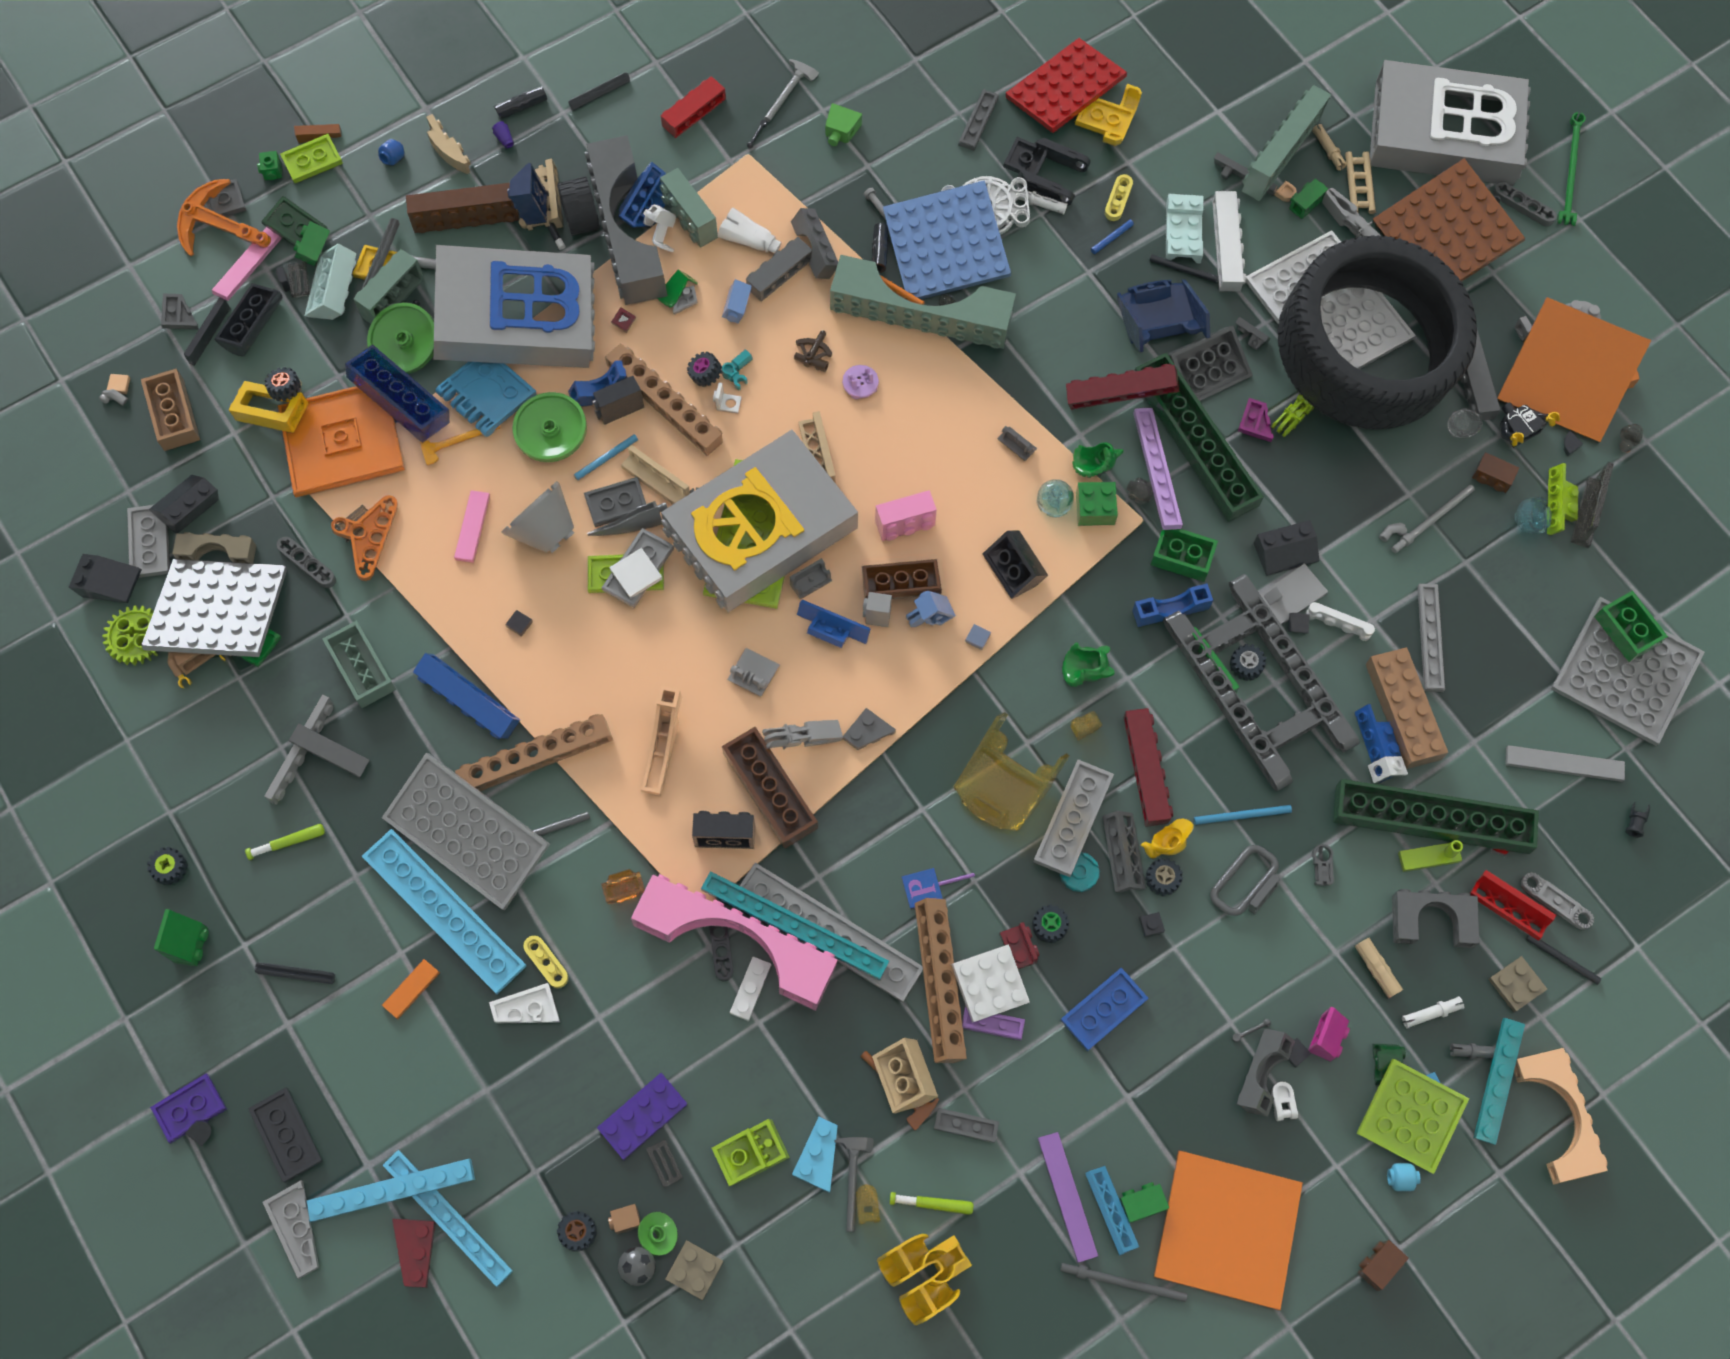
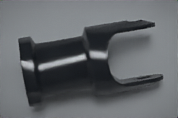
M1634 802L1629 815L1631 819L1630 824L1626 828L1625 833L1631 837L1640 838L1644 836L1643 827L1648 821L1650 805H1648L1646 812H1638L1634 810L1636 802Z

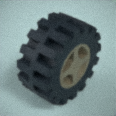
M1160 858L1149 866L1145 880H1147V886L1150 887L1152 892L1155 891L1156 895H1171L1180 887L1183 880L1182 870L1180 871L1179 864L1176 865L1174 860L1170 861L1169 858L1165 860Z

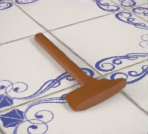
M867 1051L863 1052L860 1057L878 1073L872 1056ZM936 1098L933 1102L913 1108L915 1113L907 1117V1122L914 1130H917L932 1113L939 1098Z

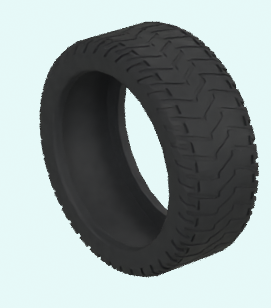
M1379 235L1345 240L1331 246L1316 257L1288 296L1279 317L1277 330L1282 364L1285 372L1288 374V378H1290L1291 383L1299 391L1300 395L1310 405L1314 406L1315 409H1318L1322 414L1331 417L1333 420L1352 427L1374 430L1407 425L1419 420L1436 407L1467 371L1473 359L1477 339L1476 315L1472 301L1466 288L1463 287V283L1455 275L1454 271L1448 265H1445V262L1440 260L1439 257L1434 256L1432 252L1425 248L1422 249L1421 246L1415 243H1409L1400 238L1395 239V237H1381ZM1367 288L1384 293L1400 302L1419 322L1428 341L1430 354L1428 373L1408 380H1387L1369 375L1354 367L1338 353L1328 339L1322 324L1320 308L1322 297L1340 289Z

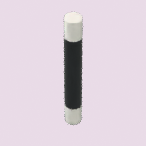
M550 222V226H547L559 250L565 248V244L554 224Z

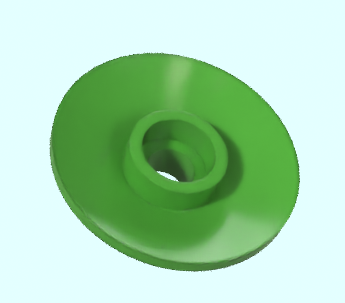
M653 1212L646 1215L639 1224V1242L652 1255L661 1256L669 1253L677 1242V1228L674 1221L668 1215L661 1212ZM653 1232L657 1235L656 1239L653 1237Z

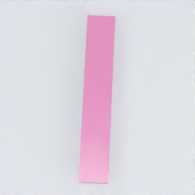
M266 227L263 232L270 236V245L262 248L257 244H251L212 289V293L229 301L282 238Z

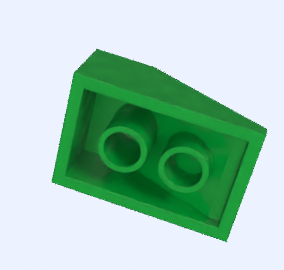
M165 909L154 950L173 963L197 966L198 961H201L203 956L202 947L204 941L208 938V927L199 921Z

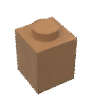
M635 1204L610 1211L611 1217L608 1218L610 1229H615V1233L620 1234L639 1228L641 1220Z

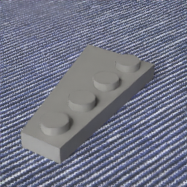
M301 1180L262 1202L299 1279L319 1268L304 1183Z

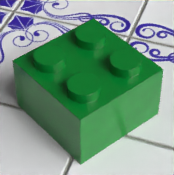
M1078 482L1076 489L1078 526L1116 524L1118 511L1115 482Z

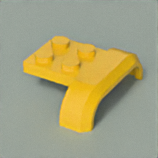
M1127 84L1120 105L1098 98L1078 114L1075 125L1103 134L1104 143L1113 146L1121 144L1139 105L1142 95L1140 88Z

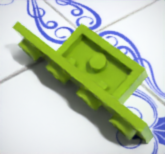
M1565 463L1549 469L1547 534L1549 535L1564 531L1565 519L1571 522L1578 520V486L1566 481Z

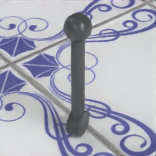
M1265 1019L1263 1023L1240 1034L1235 1033L1232 1036V1040L1238 1042L1242 1037L1264 1026L1269 1027L1271 1021Z

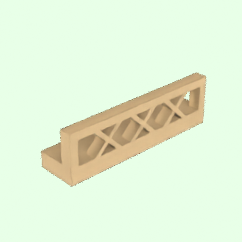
M820 411L813 412V419L798 421L802 440L814 457L816 455L822 459L820 465L824 466L825 471L836 484V476ZM814 425L815 430L812 434L804 431L803 426ZM811 440L818 443V447L815 450L808 447Z
M631 445L628 448L629 456L621 464V467L629 474L638 477L639 481L671 504H675L690 494L689 486L634 446Z

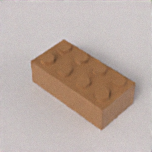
M177 368L141 379L156 438L163 450L167 451L199 441L200 437L184 379Z

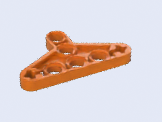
M391 495L380 499L357 521L337 517L331 523L332 531L335 535L351 540L356 575L362 581L370 580L373 577L395 517L398 503L397 499ZM391 501L393 506H390L388 513H386V504ZM385 517L388 519V523L380 525L377 522L378 519ZM337 523H344L346 525L345 529L342 531L336 530L335 525ZM356 528H361L364 530V534L362 536H355L353 531ZM374 534L382 536L380 542H374L371 538ZM367 551H375V558H367L365 556ZM366 562L368 563L369 573H365V575H362V572L360 570L365 569Z

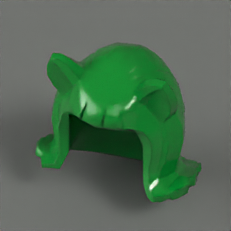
M1107 442L1099 443L1093 447L1078 445L1073 454V469L1078 475L1082 477L1087 476L1088 478L1094 477L1099 473H1106L1114 468L1117 458L1124 451L1123 449H1114Z
M1075 642L1070 650L1067 651L1063 661L1062 674H1064L1063 678L1066 683L1071 687H1077V685L1083 684L1084 681L1095 682L1102 678L1113 676L1115 671L1110 667L1107 657L1110 647L1101 646L1097 649L1091 647L1081 648L1078 642Z

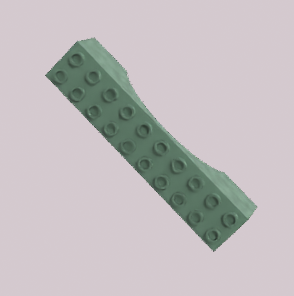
M840 255L830 289V310L837 313L851 314L854 317L868 318L872 321L878 320L890 325H900L907 329H918L925 333L931 332L943 337L949 336L961 341L966 340L975 344H984L993 348L1004 349L1013 316L1016 293L980 286L972 295L956 303L943 306L921 305L908 301L894 293L879 275L876 262Z

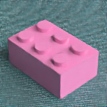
M930 490L876 505L875 523L882 541H891L898 536L911 535L915 531L929 530L935 526L937 509Z

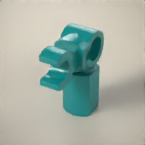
M745 349L731 360V363L727 362L722 365V376L734 382V386L738 390L741 389V385L738 382L748 383L747 378L744 375H739L738 371L753 360L752 355Z

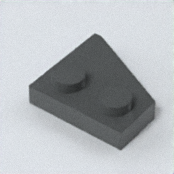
M163 293L162 328L198 329V324L192 316L182 294Z
M866 708L843 735V740L855 749L860 750L870 743L880 741L881 738L887 735H893L896 729Z

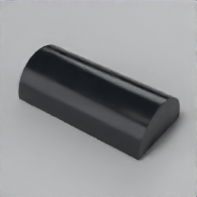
M252 283L214 340L232 354L245 356L282 301L283 296L280 291Z

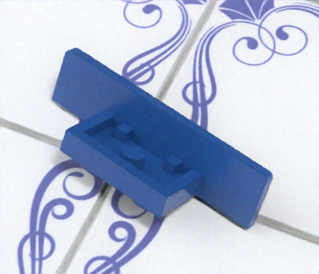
M805 600L800 601L797 615L812 621L808 627L807 634L842 648L848 637L864 644L867 643L871 630L869 627Z
M1370 704L1355 711L1371 763L1383 757L1401 756L1390 722H1376ZM1379 765L1375 768L1377 776L1382 775V768ZM1389 776L1388 778L1380 781L1379 783H1382L1394 776Z

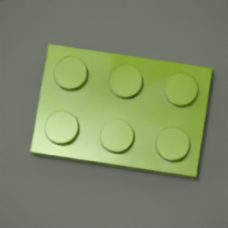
M329 134L280 153L294 183L343 164Z

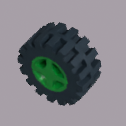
M1052 904L1038 909L1032 922V928L1035 931L1036 937L1038 936L1041 941L1045 940L1046 943L1060 941L1069 928L1068 915L1064 913L1065 910L1060 909L1057 905L1052 906Z

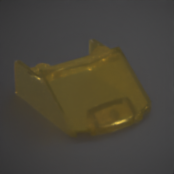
M1004 712L996 716L954 785V789L958 792L963 804L984 822L1000 829L1019 831L1050 790L1051 785L1070 755L1066 753L1061 756L1054 767L1049 764L1040 766L1036 773L1033 774L1003 753L1008 745L1007 736L999 731L1008 716Z

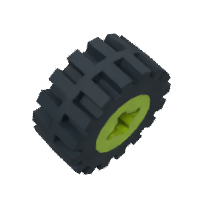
M162 847L160 851H154V856L151 855L149 857L151 861L147 862L149 866L147 870L154 880L163 885H172V882L178 883V879L182 880L184 878L182 875L187 872L185 868H188L186 858L174 848L167 847L165 849Z

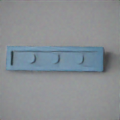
M1103 1166L1086 1172V1177L1119 1255L1138 1248V1242L1106 1167Z

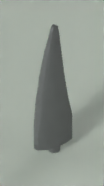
M656 501L639 506L625 516L587 534L588 536L616 535L661 525L662 517L660 512L668 508L665 502L657 505Z

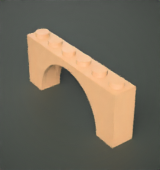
M1564 1048L1519 1058L1514 1069L1517 1082H1537L1552 1088L1564 1098L1572 1112L1575 1130L1571 1145L1560 1158L1546 1164L1553 1185L1608 1171L1606 1157L1601 1153L1599 1147L1600 1140L1593 1131L1592 1118L1586 1111L1584 1096L1579 1092L1577 1076L1571 1070L1570 1057L1568 1053H1565Z

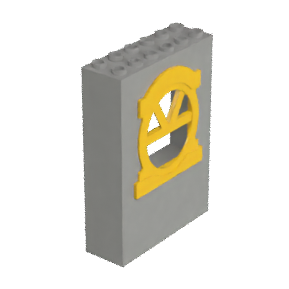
M793 430L785 433L661 512V523L664 526L662 528L663 532L668 538L671 537L673 539V545L678 552L682 551L685 555L686 563L695 568L694 572L698 579L704 580L708 592L717 597L716 602L721 609L725 608L727 612L732 611L858 528V511ZM739 495H755L768 502L775 512L776 521L772 533L765 541L762 540L731 498ZM723 503L734 516L733 518L714 519L716 511ZM740 525L729 547L722 544L716 538L713 527ZM745 532L756 544L752 548L737 549Z

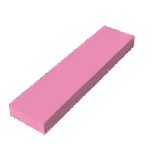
M471 490L454 556L455 560L474 563L489 503V493Z

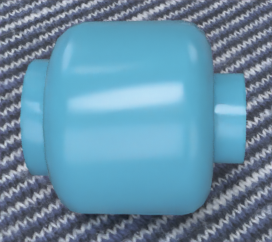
M1410 1163L1393 1164L1391 1169L1387 1171L1388 1184L1395 1191H1414L1416 1185L1420 1184V1173Z

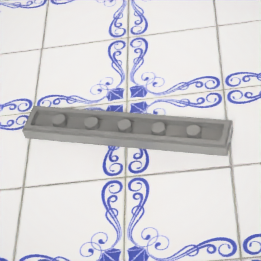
M1419 584L1417 588L1424 691L1444 692L1445 680L1438 584Z
M1509 745L1506 747L1505 766L1619 782L1625 780L1624 761Z

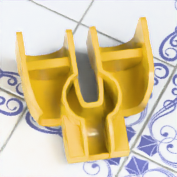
M919 1234L877 1259L884 1278L893 1287L909 1279L928 1265L934 1264L938 1272L934 1276L899 1297L904 1313L914 1325H919L950 1306L960 1295V1290L953 1291L947 1281L971 1267L972 1264L962 1251L955 1235L928 1251L924 1243L928 1235Z

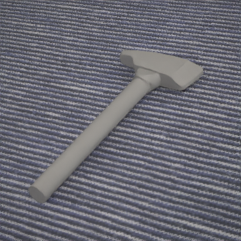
M789 59V64L794 66L795 74L764 119L767 122L771 121L802 77L813 81L819 75V72L802 62Z

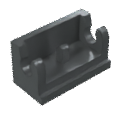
M822 558L790 576V586L799 599L832 582L830 570H826L825 562Z

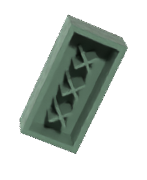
M679 168L660 177L661 199L666 206L669 205L671 213L676 215V218L678 217L682 228L690 233L691 240L701 248L717 239L716 217Z
M400 249L385 266L380 268L374 278H371L367 285L357 292L354 302L361 318L371 324L374 318L386 307L396 303H403L424 280L417 259Z
M357 620L322 639L361 708L396 690Z

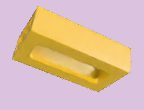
M244 381L234 401L231 403L229 411L236 421L294 433L309 403L304 395L299 392L296 393L297 396H292V399L284 401L289 402L284 413L250 407L248 404L253 395L270 399L272 397H270L265 385Z

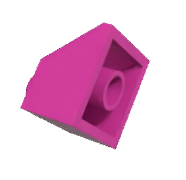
M1330 1007L1321 1015L1308 1050L1312 1054L1330 1062L1336 1057L1339 1058L1343 1049L1340 1046L1342 1039H1346L1350 1028L1347 1027L1349 1020L1335 1008Z

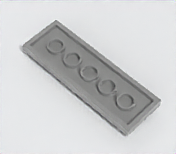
M1077 760L1034 858V863L1071 877L1113 779V773Z

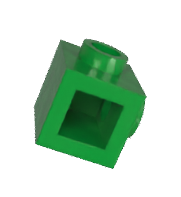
M277 151L259 153L260 163H257L259 174H262L265 180L282 178L281 159Z

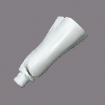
M731 208L727 219L722 222L718 231V238L739 243L756 250H765L767 253L770 251L775 254L782 242L776 240V237L769 230L753 222L735 208Z

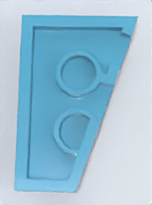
M818 1117L792 1175L830 1193L836 1145L834 1140H836L838 1125Z

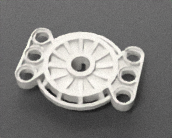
M982 176L974 178L963 185L985 180L998 229L1006 225V227L999 230L1000 235L1011 228L1014 223L1018 227H1026L1029 224L1030 212L1027 183L1023 178L1017 177L1009 185L999 178ZM1021 183L1024 187L1021 190H1016L1014 185ZM947 185L943 187L941 191L953 189L955 187L952 185ZM1018 199H1023L1025 204L1018 206L1015 202ZM1019 215H1025L1027 219L1023 222L1018 221L1017 217Z

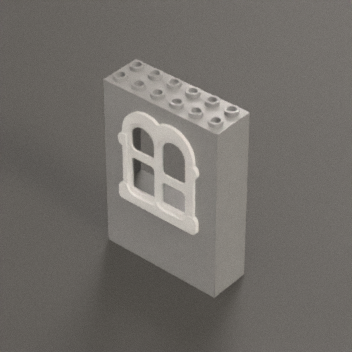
M1384 60L1375 85L1370 146L1371 166L1439 175L1465 158L1481 181L1497 184L1505 182L1514 186L1516 180L1521 177L1522 169H1525L1527 165L1525 154L1528 149L1526 140L1529 130L1526 129V126L1529 122L1527 112L1530 107L1528 97L1531 91V87H1528L1529 79ZM1445 94L1474 98L1473 110L1446 107L1444 105ZM1481 99L1501 101L1503 108L1498 113L1482 112ZM1443 115L1462 116L1464 118L1463 132L1443 130ZM1471 118L1496 121L1501 126L1502 131L1496 137L1474 135L1471 133Z

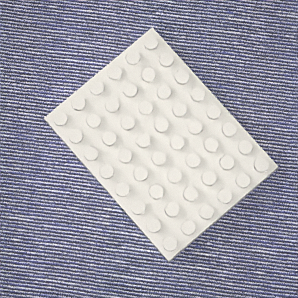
M1332 230L1246 276V283L1278 324L1281 311H1283L1282 308L1305 270L1323 251L1341 242ZM1345 288L1332 291L1322 297L1320 306L1322 324L1328 339L1338 353L1358 369L1410 342L1416 336L1381 292L1367 288Z

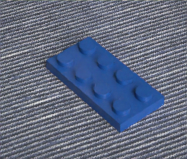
M1121 967L1062 1017L1060 1021L1088 1052L1149 998Z

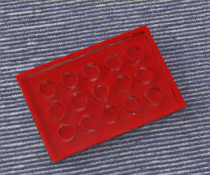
M1078 38L1008 90L1006 98L1054 133L1126 78L1127 72L1085 41Z

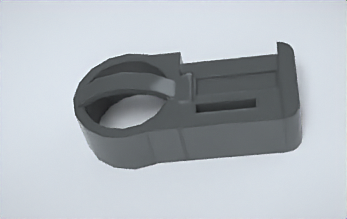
M1320 844L1312 851L1313 865H1316V881L1314 885L1330 886L1334 883L1333 850L1326 844ZM1317 848H1319V859L1316 857ZM1323 848L1329 852V859L1327 861H1323Z

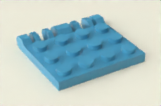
M467 362L437 386L435 390L445 401H449L457 393L458 395L451 401L450 405L456 408V411L465 419L468 418V422L474 423L482 415L483 418L475 426L485 437L494 433L495 429L518 411L523 403L537 395L536 390L505 363Z

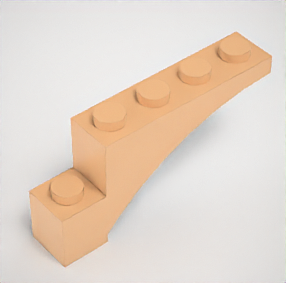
M661 686L641 792L661 796L679 726L677 715L682 700L680 689Z

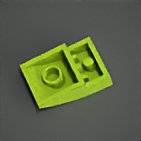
M767 1119L750 1129L748 1128L712 1147L729 1186L744 1181L790 1158L771 1119Z

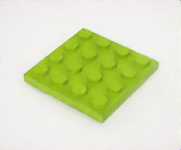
M1392 1059L1356 1134L1434 1174L1469 1098Z

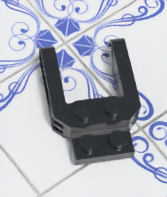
M1016 137L1003 167L1018 173V177L1026 181L1027 190L1035 191L1041 196L1067 203V206L1071 205L1075 194L1063 188L1062 185L1038 176L1045 158L1076 171L1086 172L1091 163L1089 157L1046 138L1031 143Z

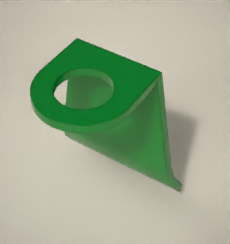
M678 269L665 284L667 296L657 299L664 305L673 307L679 300L687 282L691 281L695 284H698V282Z

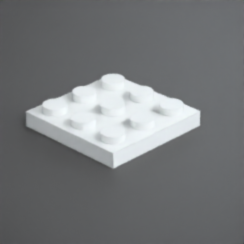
M1009 944L952 964L972 1023L1030 1002Z

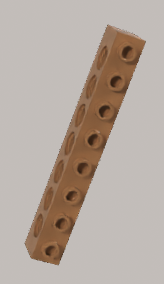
M620 343L605 356L606 364L609 368L615 360L622 361L623 367L626 370L625 379L634 376L641 389L642 398L706 456L723 443L722 431L717 426L710 424L709 419L705 415H700L695 406L691 403L688 404L681 393L675 392L666 380H661L658 373L654 369L650 370L645 361L641 358L638 359L629 347H625Z
M595 714L583 722H573L570 724V727L565 729L558 728L549 735L537 736L531 742L519 743L510 750H500L497 752V755L492 757L486 756L480 758L476 763L464 764L460 766V769L455 770V773L477 790L483 791L613 741V737L603 714ZM588 729H593L591 735L585 736V732ZM575 736L573 742H566L568 737ZM550 744H557L553 750H548ZM538 750V754L535 757H530L532 751ZM515 757H520L518 763L512 764V760ZM501 764V768L498 771H493L495 765ZM483 771L482 776L476 779L475 774Z
M925 898L915 903L934 1061L935 1063H956L967 1058L958 987L952 968L954 959L947 914L948 909L946 899Z

